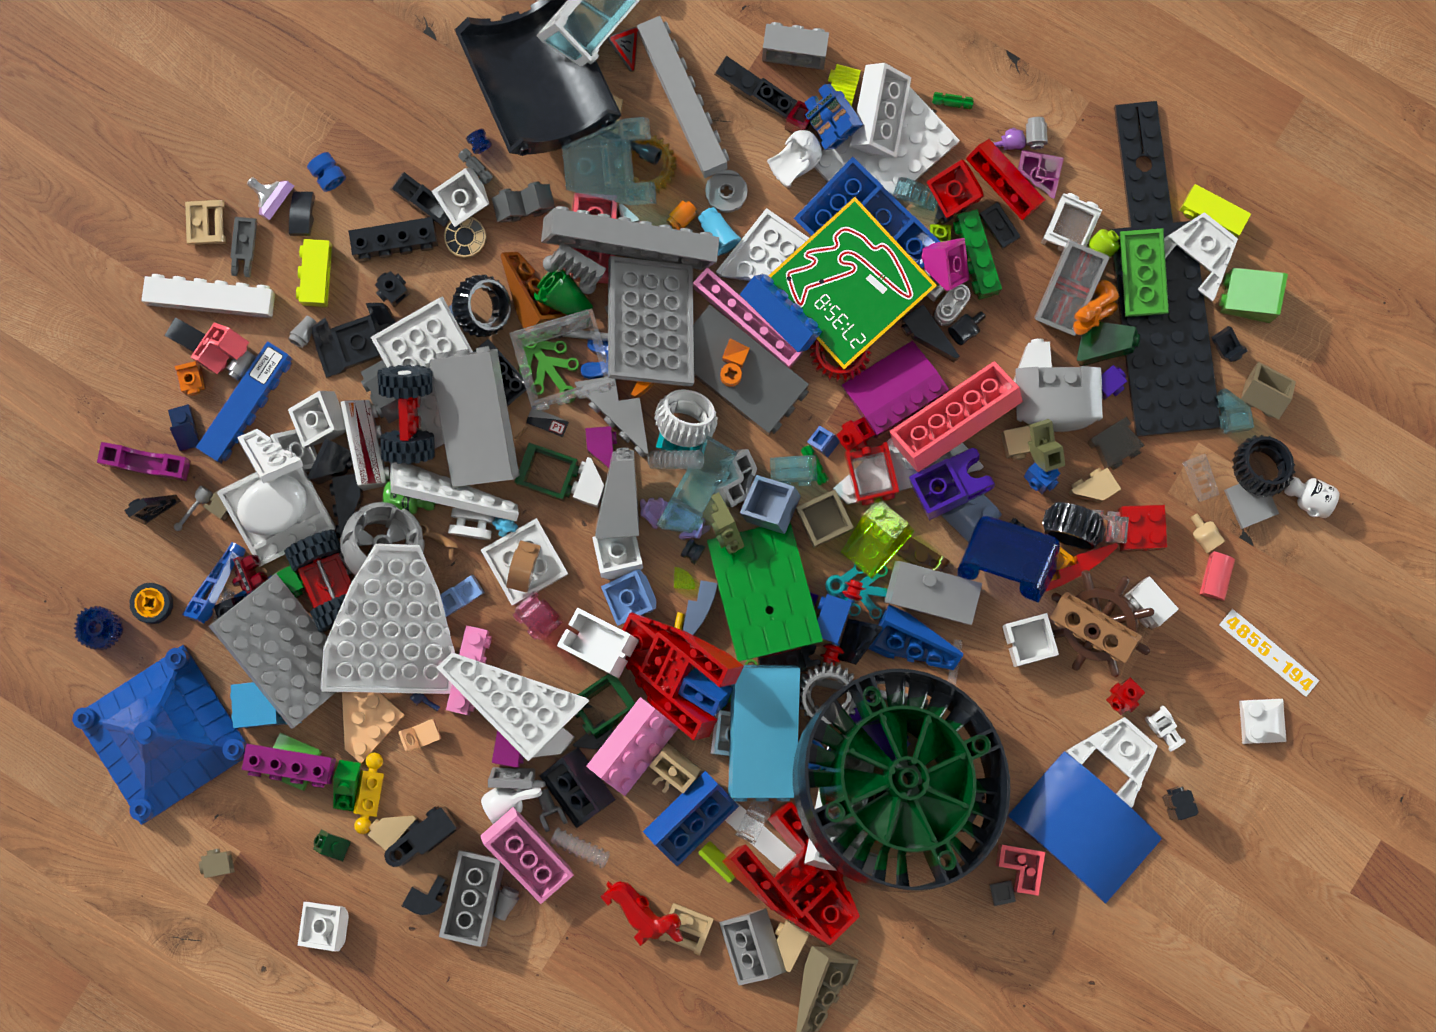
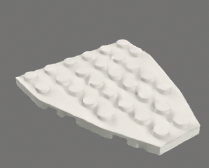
M374 545L352 581L324 645L321 692L450 694L452 683L436 667L451 653H455L440 592L420 545Z

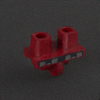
M258 555L236 557L233 559L237 568L235 571L236 578L232 580L233 586H240L242 591L250 594L268 580L264 572L256 573L255 568L261 565Z

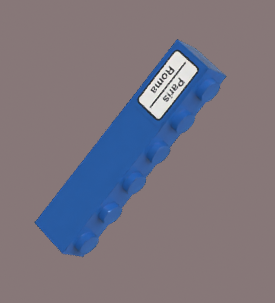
M267 341L196 448L220 464L223 461H227L232 454L231 449L235 443H239L237 437L244 435L243 431L247 425L250 426L256 419L255 413L259 408L265 406L268 401V394L271 390L274 391L277 388L282 373H286L290 369L292 358Z

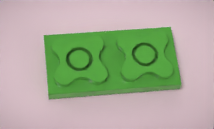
M1163 228L1121 231L1120 244L1125 317L1169 314Z

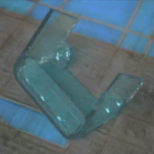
M707 436L674 491L656 526L663 530L692 533L693 530H696L698 532L704 521L701 519L702 513L719 483H725L731 473L728 471V468L736 457L737 452Z

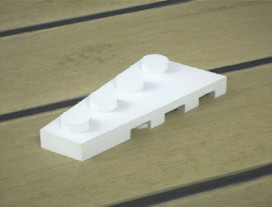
M258 429L237 437L263 484L272 482L282 475L303 467L299 457H293L290 451L283 450L280 444L277 442L273 443L270 437Z

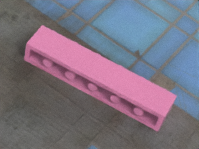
M706 268L693 282V289L789 369L802 356L803 351L797 352L752 306L709 268Z

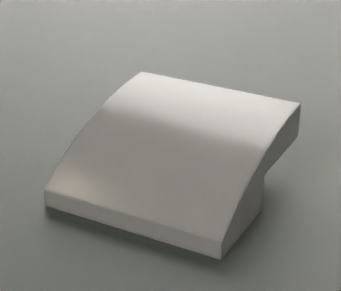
M1240 484L1224 490L1241 529L1279 514L1270 495L1267 497L1257 496L1246 491Z

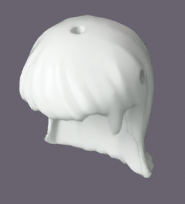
M799 130L794 132L786 141L785 145L787 146L783 151L767 160L773 175L787 188L792 186V182L796 178L813 169L820 161L822 147L819 140L810 131Z

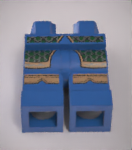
M824 84L819 89V93L823 98L821 101H819L817 96H812L805 101L808 109L805 116L810 120L812 126L823 140L821 142L823 148L831 150L837 149L849 138L848 136H852L864 124L846 100L843 92L836 91L831 84Z

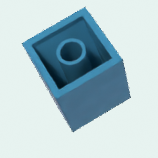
M254 682L231 685L230 698L232 701L233 728L287 724Z

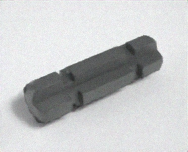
M467 148L463 149L458 155L463 163L466 162L465 165L468 168L474 169L477 176H480L479 179L483 184L489 183L493 175L488 170L485 171L486 168L475 156L472 157V153Z

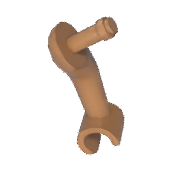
M420 523L421 527H426L423 537H429L448 547V560H452L453 550L458 549L457 544L449 538L431 531L426 524Z

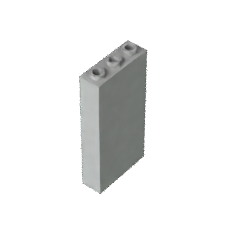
M489 346L476 348L477 352L469 353V349L458 350L456 355H449V352L437 353L436 358L429 360L452 487L513 480L519 476L497 349L490 350Z

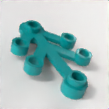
M858 561L844 575L830 576L825 584L826 591L830 595L839 596L841 599H849L842 593V591L848 589V585L845 582H849L857 574H863L867 569L866 564ZM862 564L864 570L861 572L857 571L856 565ZM884 564L877 565L872 573L860 581L863 583L862 588L866 589L860 591L859 595L863 598L861 602L868 609L869 616L874 620L882 616V610L872 602L868 595L886 597L888 589L869 585L879 577L886 576L888 569ZM879 567L885 569L883 575L878 574L877 569ZM838 582L840 584V588L838 590H834L832 588V583ZM852 603L851 607L856 606L858 613L853 614L849 611V615L855 617L860 614L861 608L858 604ZM873 609L879 610L880 614L878 617L872 615Z

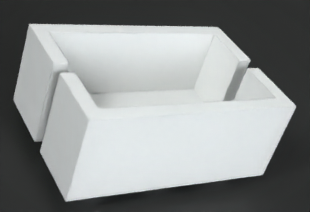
M577 608L568 625L578 630L579 634L576 635L566 629L557 646L619 678L628 662L625 660L626 656L631 657L639 640L629 633Z

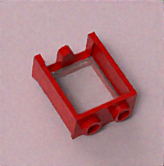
M884 442L881 446L872 448L868 446L851 453L850 451H845L844 456L856 504L862 503V506L874 504L876 499L882 498L883 501L895 499V495L900 491L887 442Z

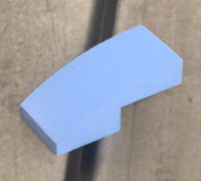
M474 575L469 576L440 595L445 617L485 593Z

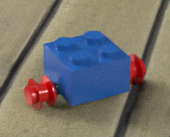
M852 579L850 583L845 582L848 585V589L842 591L844 596L849 599L844 600L827 594L826 598L821 597L818 606L821 613L817 620L822 639L832 642V644L823 645L826 652L825 654H820V656L824 657V662L829 664L833 662V665H835L836 661L841 662L838 659V655L844 653L838 647L840 645L838 642L851 605L855 602L853 600L863 599L859 594L860 591L866 590L862 588L863 583Z

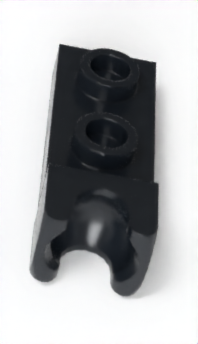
M813 644L801 647L798 650L758 659V664L796 665L800 668V672H808L809 669L815 670V665L820 667L821 661L818 659L811 660L808 657L815 653L816 645Z

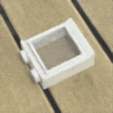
M1063 193L1041 244L1045 245L1047 241L1058 245L1057 249L1063 252L1068 239L1087 246L1102 209L1098 208L1099 206L1093 202L1088 201L1086 203L1079 200V197L1072 193Z

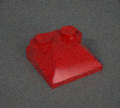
M962 159L926 182L947 219L971 204L978 203L984 197L983 190L971 168Z

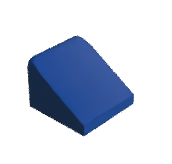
M821 426L816 429L807 441L809 445L826 457L830 456L840 442L835 434Z

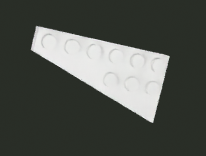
M390 463L391 493L517 521L519 515L518 505L512 501L501 499L467 485L452 487L449 477L435 474L412 464Z

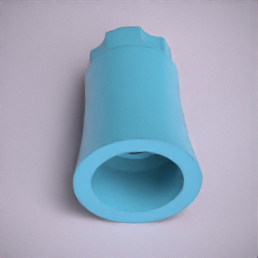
M715 207L706 209L698 216L703 230L719 237L718 256L728 253L741 241V238L732 230Z

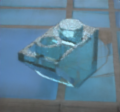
M1221 389L1217 393L1216 399H1218L1217 407L1220 408L1221 416H1219L1220 428L1224 430V434L1249 431L1254 428L1251 407L1246 405L1243 400L1228 389Z

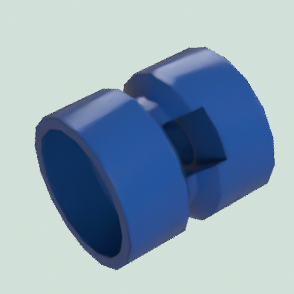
M329 152L319 154L307 165V169L312 176L318 178L317 183L324 192L335 189L346 179L340 167L335 166L336 161Z

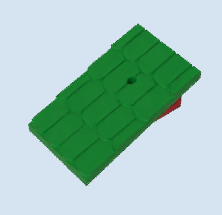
M791 522L785 534L763 527L739 532L744 547L731 554L728 553L726 547H720L717 538L707 540L737 661L741 662L753 658L760 659L823 642ZM771 607L773 613L767 614L765 609Z

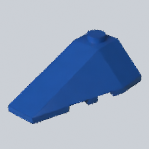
M890 604L878 623L883 628L868 648L887 658L894 659L897 656L907 658L908 662L914 663V660L926 662L929 666L950 670L956 668L964 654L911 614Z

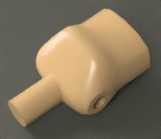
M1198 513L1191 517V520L1197 527L1193 532V536L1203 547L1206 554L1225 542L1214 522L1204 523Z

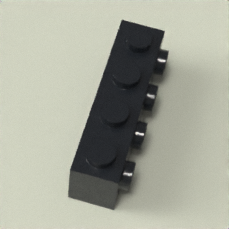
M432 217L348 231L352 256L360 262L369 261L371 257L376 256L388 258L394 253L407 255L413 253V250L418 249L430 251L434 249L433 247L438 246L435 222Z

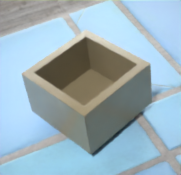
M1258 362L1245 381L1241 400L1250 407L1260 409L1268 417H1275L1279 420L1292 400L1296 381Z
M835 489L796 507L795 511L813 548L838 538L854 528Z

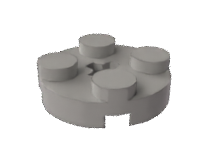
M723 170L710 177L706 184L705 193L710 207H715L719 212L730 213L742 207L746 201L748 189L745 180L737 172ZM725 186H728L729 190L733 192L728 196H724L720 191L724 190Z

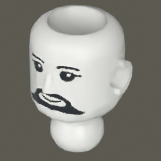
M1293 477L1294 479L1289 482L1290 485L1284 489L1285 494L1298 497V506L1310 516L1329 517L1339 500L1340 493L1338 489L1316 478H1311L1304 484L1299 478Z

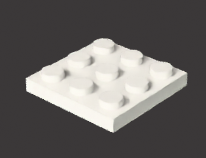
M537 518L516 529L515 532H511L481 549L512 606L568 575ZM520 540L541 546L527 593L506 587L511 561Z

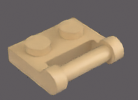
M225 201L185 202L187 244H225L226 236H224L223 229ZM208 209H214L215 235L209 236Z
M673 903L669 914L675 913L679 916L681 920L679 929L698 936L699 940L696 943L683 938V941L676 942L667 933L663 934L659 940L675 943L694 951V954L700 956L714 918Z

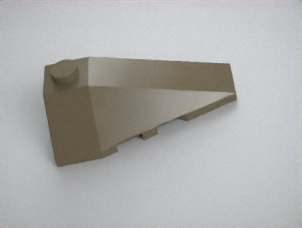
M811 947L804 966L796 1032L819 1031L828 1017L827 1010L833 1002L837 1003L840 997L837 995L843 985L848 986L859 961L858 959L828 947Z

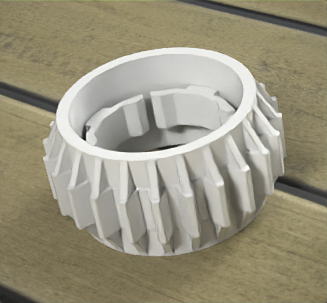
M681 389L673 391L667 396L665 395L663 399H660L654 419H656V425L665 439L679 446L694 447L702 444L704 441H708L713 436L718 417L716 416L717 412L714 410L713 404L708 398L698 392ZM672 413L690 415L700 423L684 422Z

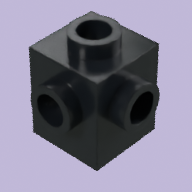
M391 271L389 273L385 272L376 280L375 286L378 289L376 294L383 302L388 300L393 307H396L410 294L404 286L406 281L399 274L394 275Z

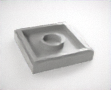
M493 767L488 778V787L532 789L535 769Z

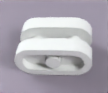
M961 284L948 291L934 312V319L937 324L948 326L960 314L970 299V290L967 286Z
M452 508L451 517L456 518L457 522L456 525H449L448 534L491 540L492 531L486 530V524H492L494 516ZM465 521L478 522L477 528L465 526Z

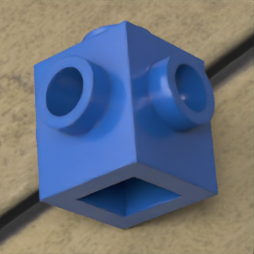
M1034 463L1028 468L1024 478L1029 482L1033 490L1043 494L1047 489L1052 491L1058 485L1057 479L1061 473L1058 471V468L1045 472Z

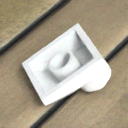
M636 536L592 537L601 578L616 579L632 571L643 569Z
M1283 699L1239 701L1242 744L1286 742Z
M304 902L298 946L340 951L346 940L349 918L346 908L343 906Z

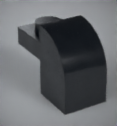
M438 875L429 893L416 886H412L401 906L418 915H428L439 910L445 902L438 899V896L442 897L449 885L445 883L448 879Z

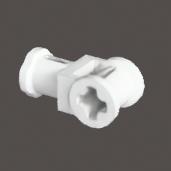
M1161 706L1158 712L1150 717H1145L1147 724L1156 733L1158 738L1163 737L1169 746L1168 750L1170 752L1186 742L1185 739H1181L1175 730L1177 725L1166 707Z

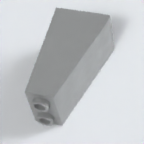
M629 448L616 449L617 451L612 452L596 523V538L639 536L634 450L629 451Z

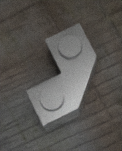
M748 449L736 450L720 459L729 479L712 489L715 494L720 493L727 507H733L746 499L753 476L756 475L757 467Z

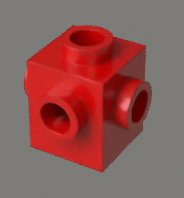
M865 417L854 422L849 420L841 426L843 430L836 434L846 451L856 449V451L861 450L868 445L866 441L876 435Z
M1130 677L1121 684L1119 682L1116 683L1109 690L1112 694L1106 701L1120 715L1126 711L1131 713L1140 705L1137 701L1145 692Z

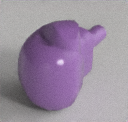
M1016 128L1007 130L1005 135L1001 136L1002 141L994 142L997 147L1003 146L1004 151L1023 149L1026 145L1023 131Z

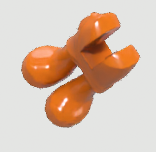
M1107 280L1098 282L1095 289L1098 298L1090 301L1076 312L1074 318L1077 321L1073 324L1076 334L1083 335L1093 327L1099 326L1100 320L1110 317L1117 310L1118 305L1114 301L1119 298V294L1111 282Z

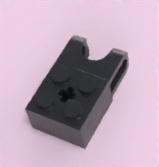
M435 806L426 813V819L423 821L417 820L408 827L410 831L385 851V861L392 867L403 866L417 855L429 853L460 829L461 826L446 807ZM397 850L402 853L400 860L395 856Z

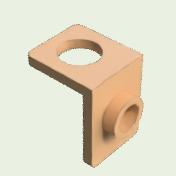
M435 719L399 731L406 752L441 739ZM407 734L412 738V745L407 742Z

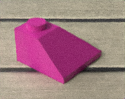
M965 238L933 243L922 249V261L925 270L945 290H952L969 280Z

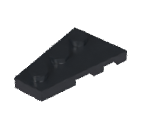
M177 495L142 498L141 500L138 498L128 504L129 507L124 511L129 518L145 525L181 501Z

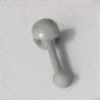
M200 485L195 492L196 502L180 522L174 524V529L180 531L183 523L200 503H208L213 493Z

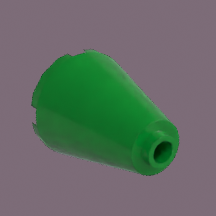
M565 268L555 272H548L537 286L540 289L538 295L534 293V297L538 302L578 321L588 320L593 314L592 303L580 290V287L571 275L566 274Z

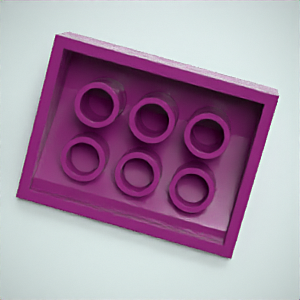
M913 340L861 372L860 376L856 375L853 380L850 379L841 385L861 417H865L876 434L874 435L875 439L949 391L937 370Z

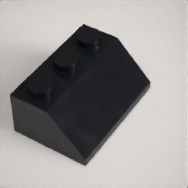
M579 747L563 756L539 775L576 828L616 800L602 779L587 767L589 761Z

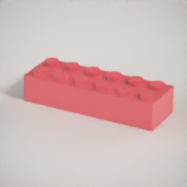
M994 361L889 431L893 444L913 468L920 472L1021 404L1023 400L1020 388Z

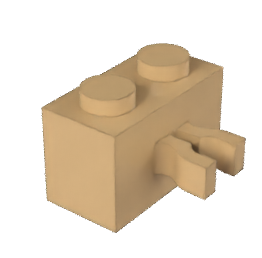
M666 743L649 766L659 774L652 784L656 786L659 781L667 780L665 782L666 786L662 789L664 793L667 792L671 784L684 793L701 770L668 743Z

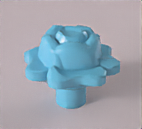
M495 517L494 521H492V524L499 530L498 535L501 537L506 536L507 532H515L518 528V525L512 520Z

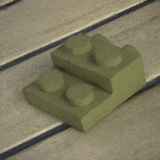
M718 492L711 496L714 502L711 505L714 512L711 514L714 520L711 526L720 547H726L728 553L731 554L743 548L744 544L736 523Z

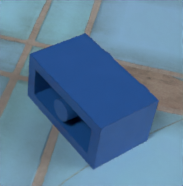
M695 667L683 679L678 694L712 716H715L728 703L733 688L730 686H717Z

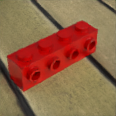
M990 139L979 144L967 156L966 160L1021 220L1033 214L1044 203L1045 199Z

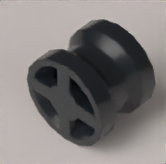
M690 538L680 556L689 558L691 563L695 565L706 546L698 545L694 539Z

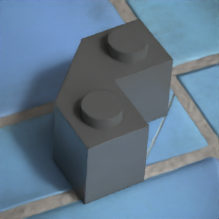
M538 181L529 183L528 187L522 191L503 189L492 198L497 222L521 221V217L529 215L534 217L541 216L555 208L550 184H540Z
M381 360L361 371L364 378L361 383L366 392L371 391L378 404L375 408L381 418L385 417L390 424L399 419L398 399H394V397L386 398V396L383 397L378 394L377 371L384 367L387 368L384 361Z

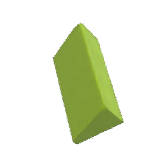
M711 841L707 842L699 851V855L730 883L735 876L722 862L726 856Z

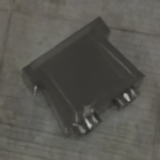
M1127 417L1087 441L1091 449L1096 447L1104 469L1111 467L1112 470H1115L1124 464L1122 462L1123 459L1128 456L1130 459H1133L1142 453L1140 449L1145 445L1128 427L1131 423Z

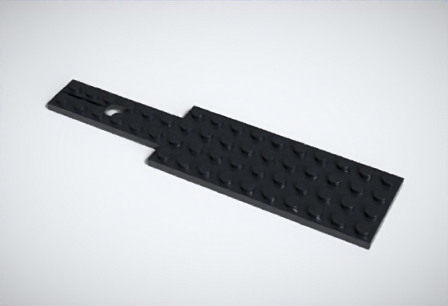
M1157 101L1115 105L1114 111L1129 227L1110 230L1115 231L1120 238L1121 231L1163 228L1165 238L1190 221L1173 223ZM1139 157L1150 159L1152 167L1149 171L1142 172L1136 167V160ZM1119 239L1120 248L1112 258L1116 289L1119 294L1121 325L1136 327L1138 334H1140L1139 346H1135L1134 353L1125 355L1135 437L1220 429L1221 421L1204 295L1197 290L1202 284L1200 263L1176 245L1165 258L1169 314L1125 317L1121 244Z

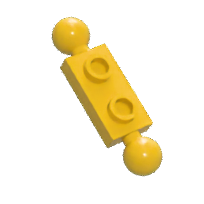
M375 752L370 753L366 757L368 771L361 770L353 812L360 814V818L356 820L354 828L357 833L362 835L370 832L369 827L372 823L369 820V816L377 817L384 776L383 773H377V769L383 764V758L379 753Z

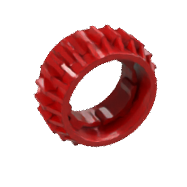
M817 339L814 341V345H811L809 350L813 351L809 357L814 358L812 365H817L816 372L821 370L822 377L825 375L829 376V381L835 378L837 383L839 379H843L846 382L847 377L853 380L854 374L860 376L861 372L859 369L865 371L866 366L864 364H869L870 360L867 357L871 356L872 353L868 351L871 348L869 346L862 353L861 359L859 355L851 365H848L843 370L842 367L832 366L825 360V355L822 354L824 351L822 345L819 354V344L821 343Z

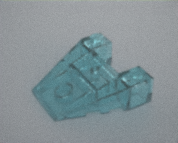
M649 118L621 119L591 135L563 146L566 190L632 206L657 204L655 183H634L631 142L651 140Z

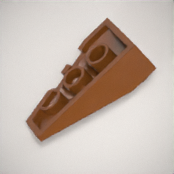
M519 252L501 253L500 257L517 317L527 335L544 334L557 325L559 326L570 320V316L552 309L535 299L534 293L538 295L540 290L537 288L540 280L534 275L535 270Z

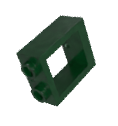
M529 442L519 468V476L516 477L514 483L517 486L564 502L565 498H569L573 486L570 484L573 477L577 478L580 466L575 458ZM537 453L570 465L560 493L526 482Z
M609 673L577 694L590 700L612 685L627 707L598 728L594 727L583 709L575 715L577 719L581 717L585 722L582 727L588 736L593 734L596 739L621 723L635 705V702L620 680Z

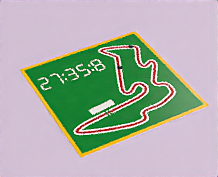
M856 197L768 275L773 279V284L779 289L784 290L788 294V298L793 303L798 304L808 318L817 322L818 328L822 331L817 340L843 369L851 364L937 286Z

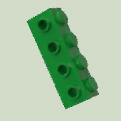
M978 209L958 214L955 222H953L955 233L959 234L960 238H965L968 272L972 276L973 282L971 284L974 294H977L979 300L999 295L1002 287Z

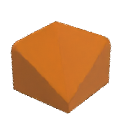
M730 338L722 361L737 364L742 368L750 348Z

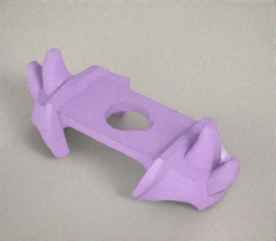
M661 497L657 500L650 498L648 502L644 499L640 501L641 516L648 520L652 528L657 529V519L671 523L685 530L679 535L681 540L700 538L701 535L708 532L711 526H704L706 521L704 518L700 519L698 517V512H692L664 501ZM675 510L679 512L683 518L677 520L671 518L669 512Z

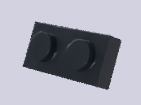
M998 202L979 214L1001 249L1020 239V234Z

